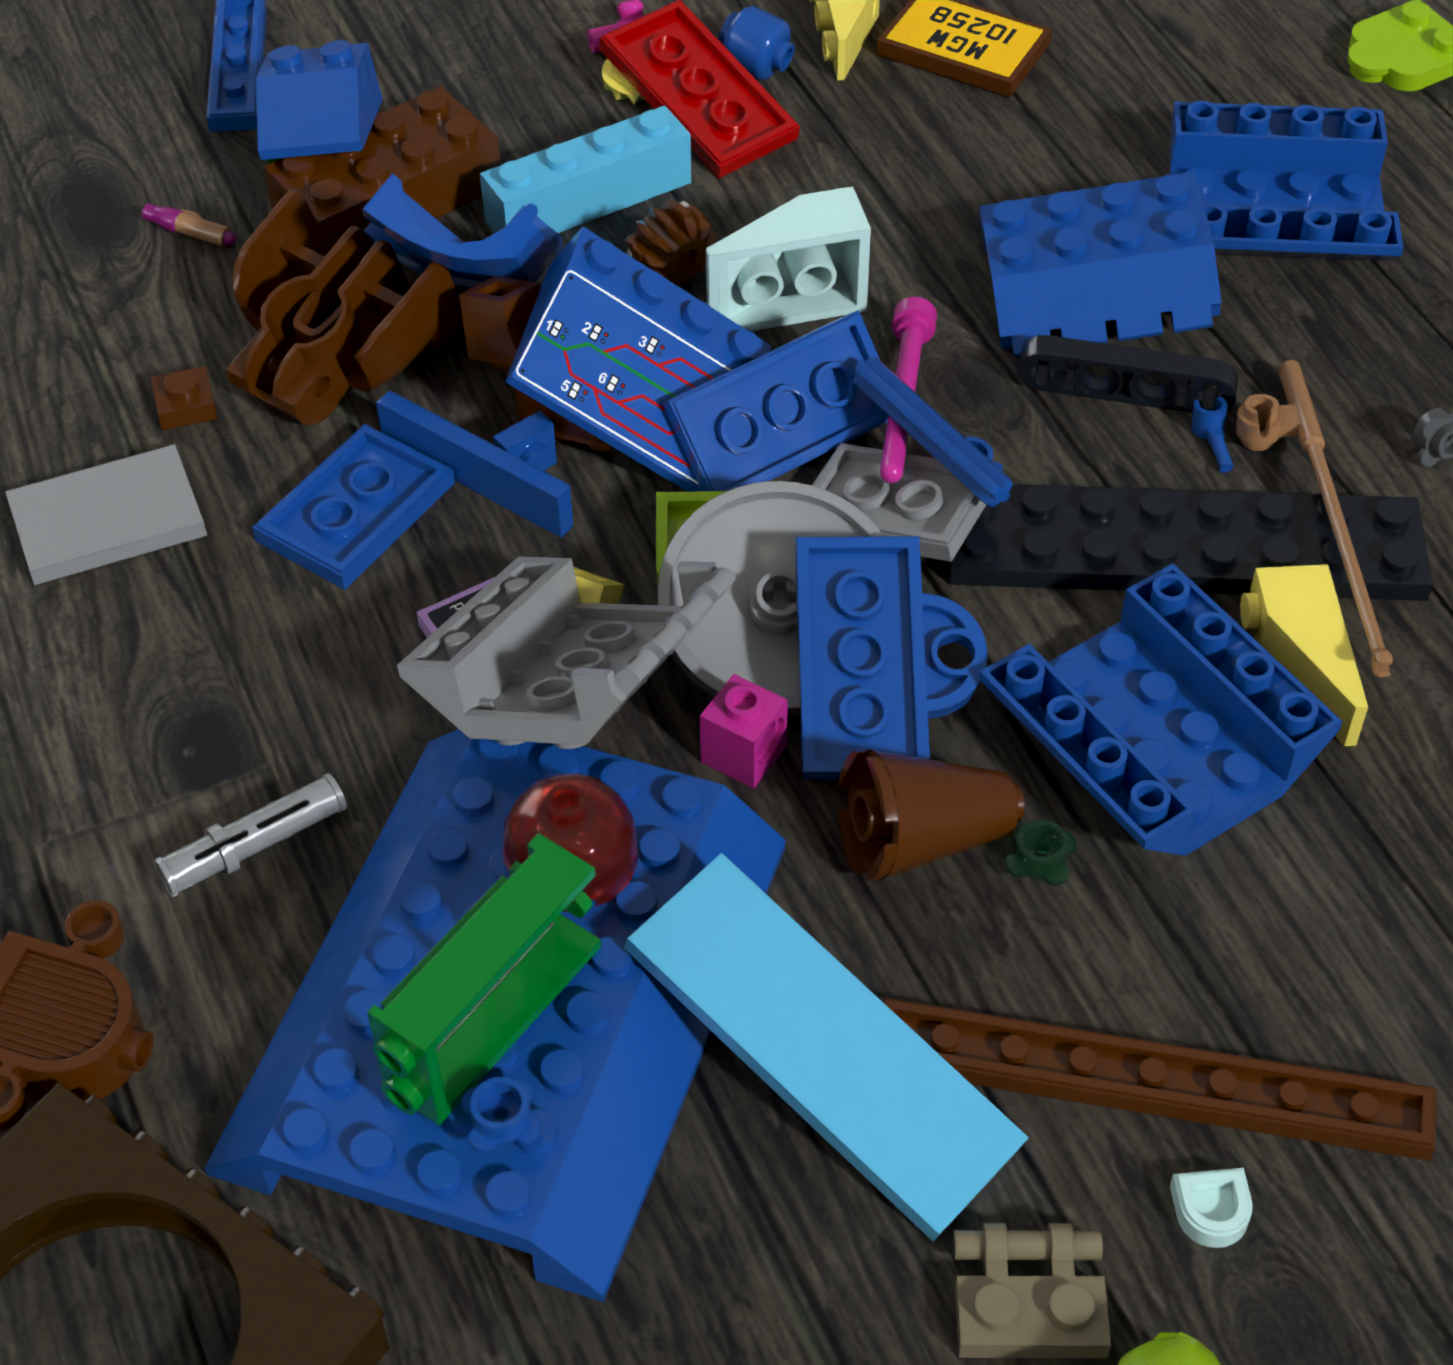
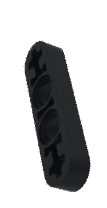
M1038 335L1029 338L1023 344L1017 368L1021 381L1030 388L1039 391L1189 413L1193 412V403L1197 399L1203 409L1214 411L1216 397L1224 398L1228 404L1227 411L1230 410L1236 401L1238 388V373L1234 367L1221 360L1050 335ZM1039 360L1048 361L1049 366L1040 365ZM1069 363L1075 364L1074 371L1068 370ZM1091 365H1103L1110 368L1114 374L1108 377H1096L1089 374L1086 368ZM1148 373H1159L1166 376L1170 381L1167 384L1156 386L1146 383L1141 377ZM1181 379L1188 380L1187 387L1180 386ZM1207 385H1215L1217 389L1210 390L1206 389Z

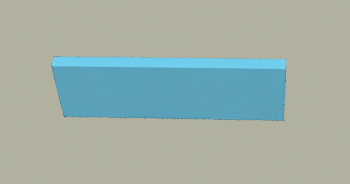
M722 853L627 938L624 946L627 952L933 1242L1029 1138Z

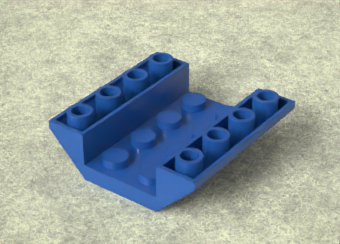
M1174 102L1169 174L1196 172L1214 242L1215 254L1388 261L1402 256L1404 247L1398 212H1385L1380 182V173L1388 144L1383 110L1364 107L1326 108L1312 105L1274 106L1260 103Z
M1173 563L1126 589L1121 620L1117 624L1049 662L1029 643L981 670L979 676L981 682L1143 849L1182 856L1188 855L1281 798L1338 733L1343 722Z

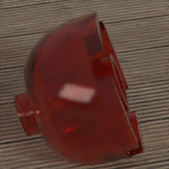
M580 773L555 774L536 781L514 801L505 819L503 859L508 869L509 877L510 867L516 861L523 864L529 857L527 844L538 833L595 867L596 876L582 891L591 900L595 899L596 906L611 901L629 884L638 865L637 832L633 815L623 797L597 778Z

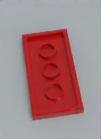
M676 0L600 36L599 50L653 109L666 106L690 133L691 150L718 179L798 139L800 125L681 0Z

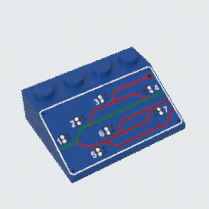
M582 226L548 267L506 383L685 491L696 492L701 491L662 403L770 352L771 345L711 308L705 302L700 301L673 284L656 271L651 270L624 253L612 243Z

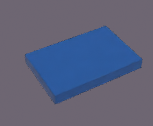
M363 424L252 527L254 539L259 544L346 590L455 484L454 471L452 468Z

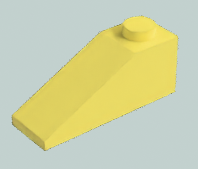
M1328 564L1256 568L1250 593H1243L1241 597L1240 614L1243 628L1252 629L1254 639L1343 721L1341 729L1335 735L1337 740L1343 746H1356L1367 713L1368 704Z

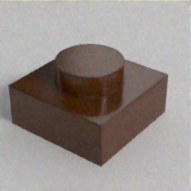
M206 366L150 377L162 431L218 420Z

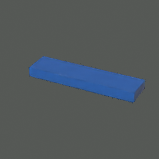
M216 0L207 105L209 132L257 130L256 76L264 61L266 0Z
M388 391L376 402L381 432L452 468L456 482L560 538L574 526L569 484L394 392Z

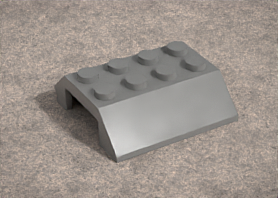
M517 557L397 665L399 676L469 738L497 740L499 744L507 746L518 745L524 742L553 743L555 747L560 749L578 748L589 743L638 688L647 681L651 674L699 624L736 578L733 572L727 568L717 569L716 562L682 561L677 566L684 603L682 606L580 603L572 558Z

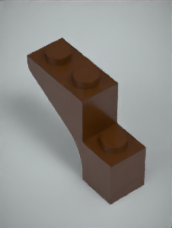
M493 276L459 294L469 359L493 363V367L496 369L509 370L511 368L540 291L539 283L503 276ZM515 388L519 422L541 411L554 423L555 442L569 440L589 445V448L595 451L615 449Z

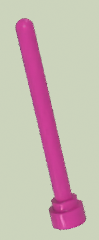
M908 297L901 300L894 309L892 320L893 334L900 342L895 374L914 392L922 345L934 336L937 322L935 306L927 299L921 297ZM889 415L880 465V476L886 483L893 484L898 482L903 476L909 434Z

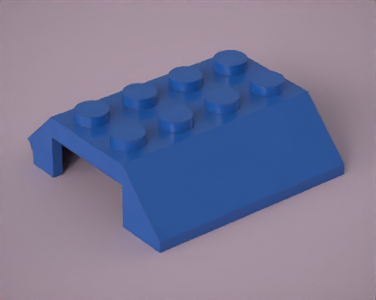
M1195 171L1169 174L1163 177L1132 182L1113 183L1107 186L1069 192L1063 191L1026 199L1006 200L1000 203L979 206V221L984 250L988 257L1001 349L1012 347L1014 358L1020 357L1023 344L1029 338L1038 335H1050V330L1060 329L1061 337L1107 344L1105 321L1115 320L1117 339L1120 342L1163 335L1161 313L1170 312L1173 333L1213 327L1212 316L1220 315V304L1222 302L1214 242Z

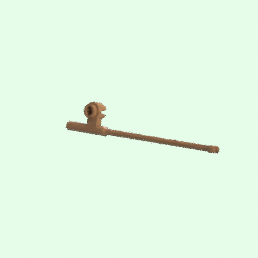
M1288 360L1283 362L1278 368L1288 405H1279L1276 398L1267 394L1249 396L1238 409L1236 434L1244 447L1254 451L1268 450L1273 447L1276 441L1283 437H1299L1303 452L1309 454L1372 653L1373 673L1377 677H1388L1391 675L1389 665L1393 662V656L1385 649L1324 456L1325 441L1300 364L1295 360Z

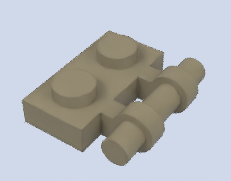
M983 1223L982 1230H954V1260H982L983 1276L956 1277L955 1300L959 1358H1108L1111 1338L1105 1276H1075L1074 1260H1102L1103 1244L1101 1231L1073 1230L1071 1223H1048L1047 1230H1007L1005 1223ZM1007 1260H1048L1049 1276H1008Z

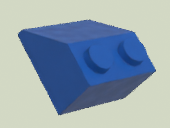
M337 40L319 48L299 49L297 46L287 45L267 53L256 76L257 140L260 160L363 150L383 100L368 43L350 44L345 40Z

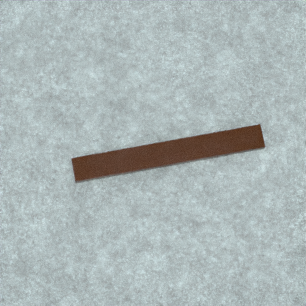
M882 997V1002L972 1085L1426 1161L1431 1160L1435 1151L1437 1088Z

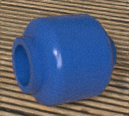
M748 6L740 12H732L725 20L718 38L756 80L760 81L769 79L777 70L780 72L785 71L795 51V45L790 43L791 29L784 19L756 6Z

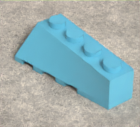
M662 106L481 172L480 180L485 223L493 233H496L511 221L523 205L526 206L532 203L537 206V216L557 233L690 184L692 183L690 133L666 106Z

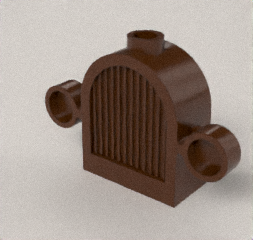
M100 900L87 901L78 905L69 913L64 928L71 947L60 946L10 930L0 944V1132L13 1127L21 1120L27 1108V1100L38 1103L58 1082L79 1098L89 1093L101 1100L120 1088L134 1072L142 1071L150 1059L154 1045L153 1034L144 1030L126 978L113 964L104 960L121 947L125 936L116 908L108 902Z

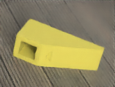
M809 0L810 2H815L817 31H823L822 51L824 60L832 61L837 81L845 80L879 17L880 0Z

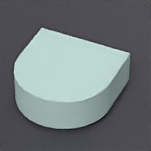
M1244 1168L1173 1174L1170 1190L1178 1223L1190 1239L1206 1247L1222 1248L1230 1246L1242 1238L1247 1230L1253 1209Z

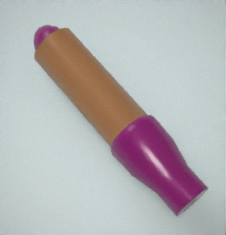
M147 203L142 211V218L144 220L153 222L173 233H181L224 248L228 245H233L237 240L230 227L202 219L198 213L190 210H179Z

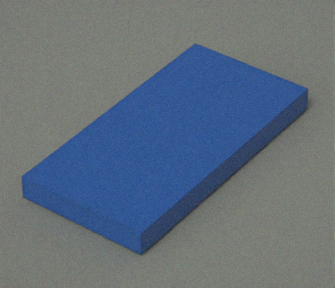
M859 310L847 314L662 403L701 491H729L748 484L770 481L838 447L840 443L844 444L887 423L888 414L853 382V377L856 373L854 367L859 361L865 362L870 357L880 360Z

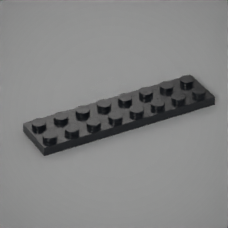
M1013 484L1009 491L1011 496L1005 503L1000 502L994 508L985 506L952 562H949L950 585L1126 591L1129 587L1173 563L1204 593L1237 595L1250 593L1256 568L1328 564L1337 598H1354L1321 494ZM1337 495L1369 598L1428 601L1433 583L1418 497Z

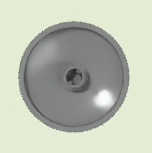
M766 481L734 488L711 499L697 509L683 523L670 542L659 573L658 605L682 606L684 604L677 566L682 561L716 562L717 569H729L735 575L736 580L699 624L673 651V658L691 681L713 698L731 676L736 674L787 699V716L800 715L795 570L796 537H881L883 534L862 511L842 497L827 490L798 482Z

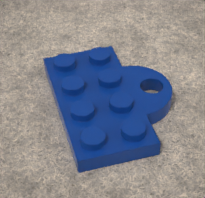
M919 536L796 537L795 570L802 780H839L844 760L852 751L870 749L930 759L928 719L949 715L963 707L974 696L981 683L979 679L980 671L985 669L987 665V644L978 622L958 603L942 596L922 594ZM957 643L969 651L972 662L965 668L952 669L940 661L937 651L945 644Z

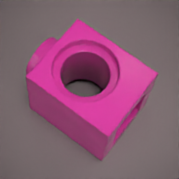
M733 674L700 715L701 763L754 789L787 747L788 700Z

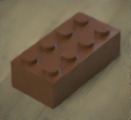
M439 86L430 91L423 92L419 96L389 110L378 113L362 151L281 158L264 166L272 210L289 190L296 189L302 192L326 242L332 249L348 228L357 226L364 231L371 223L363 217V208L392 173L402 181L403 191L434 218H438L482 197L480 173L501 166L498 137L442 86Z

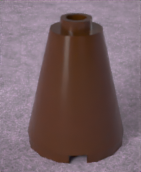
M867 749L852 751L844 760L839 775L838 789L849 788V808L837 809L842 847L849 866L854 873H867L864 878L865 881L883 880L1009 836L1014 832L1017 822H1020L1024 816L1025 801L1020 786L1013 783L1011 777L1003 771Z

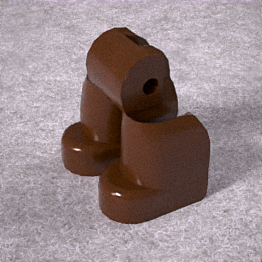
M291 189L282 197L271 213L246 241L235 262L233 270L235 299L246 319L257 333L229 365L226 372L229 382L237 389L304 425H315L325 420L337 408L349 386L360 391L369 392L388 383L405 369L422 350L437 352L445 348L463 326L459 294L448 268L434 261L411 287L392 245L381 239L371 247L365 232L357 226L348 228L331 249L304 195L296 189ZM336 306H339V307L336 309V311L329 317V319H327V320L325 321V319H326V318L330 315V313L336 308Z

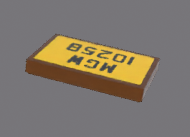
M909 0L877 40V54L1006 97H1011L1050 45L1052 29L961 0Z

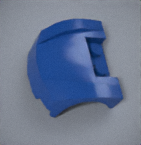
M393 173L363 208V217L371 222L364 230L369 242L373 245L381 239L389 242L399 262L420 274L433 261L447 267L455 286L474 287L493 276L536 282L563 249L560 235L537 216V206L532 203L526 206L523 205L503 229L484 240L463 242L403 191L402 181Z

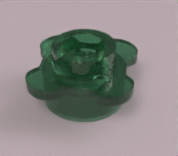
M1034 820L1018 825L1012 836L1016 843L1014 853L1006 858L1005 866L1007 871L1016 878H1023L1028 875L1035 879H1044L1052 886L1064 884L1070 875V869L1066 865L1068 855L1076 850L1077 842L1075 837L1057 823L1049 820ZM1035 853H1043V854H1046L1047 856H1046V857H1040V856H1037Z

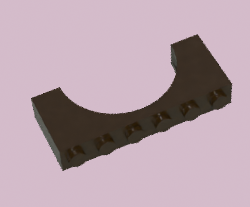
M58 1082L0 1139V1280L33 1253L49 1244L77 1233L115 1226H139L159 1229L183 1237L206 1250L221 1263L238 1286L241 1302V1326L231 1365H376L389 1350L382 1322L384 1312L370 1295L356 1286H350L347 1291L343 1290L327 1278L328 1271L311 1252L298 1245L291 1251L272 1238L274 1236L272 1229L253 1210L241 1206L236 1212L219 1199V1191L202 1173L193 1168H188L182 1173L167 1162L168 1156L163 1148L148 1134L137 1130L133 1135H130L116 1125L117 1120L114 1114L94 1095L86 1093L82 1098H79Z

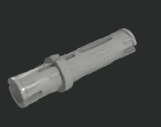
M327 773L322 778L278 800L272 801L266 806L224 827L216 823L204 829V837L162 858L154 859V868L167 893L174 897L182 890L220 871L228 875L240 869V861L281 840L291 837L295 833L336 812L340 813L346 810V800L336 780L331 774Z

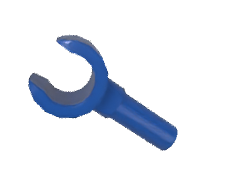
M1216 397L1214 411L1203 409L1197 399L1193 403L1191 432L1199 438L1208 440L1220 472H1229L1234 466L1224 441L1228 409L1227 401L1222 397Z

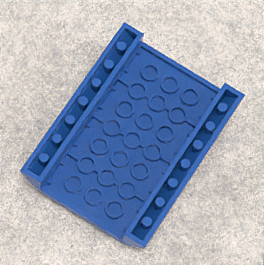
M459 729L429 741L204 1168L206 1175L270 1196L280 1176L284 1175L532 1254L535 1281L604 1302L712 1033L709 1028L624 949L627 938L720 853L725 855L767 894L786 848V840L730 789L720 783L584 746L574 749H560L555 747L553 743L524 742L518 745L507 746L499 744L497 740L469 738ZM540 833L595 867L596 876L582 890L591 899L592 908L582 918L574 916L565 909L561 915L600 938L601 948L475 1086L477 1087L485 1080L494 1077L521 1078L529 1082L534 1093L532 1100L529 1102L531 1112L541 1122L539 1137L527 1145L514 1141L498 1145L491 1153H480L474 1150L469 1143V1133L473 1129L471 1116L463 1111L462 1103L438 1126L418 1111L414 1115L402 1112L387 1099L381 1089L383 1082L378 1059L372 1049L374 1041L367 1012L374 1004L381 1008L380 1003L497 880L502 875L506 878L510 877V867L516 861L521 864L529 857L527 844ZM498 1112L494 1117L498 1120H504L507 1118L508 1113Z

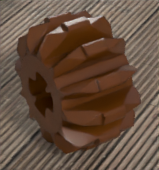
M670 198L663 204L661 209L652 206L649 216L644 220L636 221L638 227L636 232L629 235L625 240L629 246L626 254L651 270L656 271L678 287L682 283L690 286L693 277L698 272L706 271L704 267L706 248L715 244L718 235L713 230L712 225L705 219L706 216L696 206H691L686 200L677 203Z

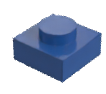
M541 411L493 436L495 446L543 471L557 464L554 423Z

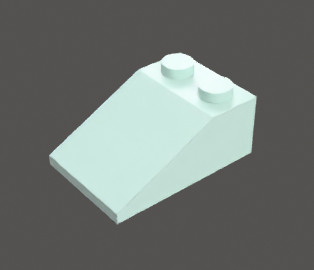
M854 187L799 195L707 247V304L748 331L843 316L858 310L859 312H866L871 228Z

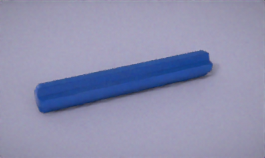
M870 357L865 362L859 361L854 367L856 373L853 377L855 385L986 506L994 508L1000 502L1005 503L1010 498L1011 494L1009 491L1013 486L1012 480L878 358Z

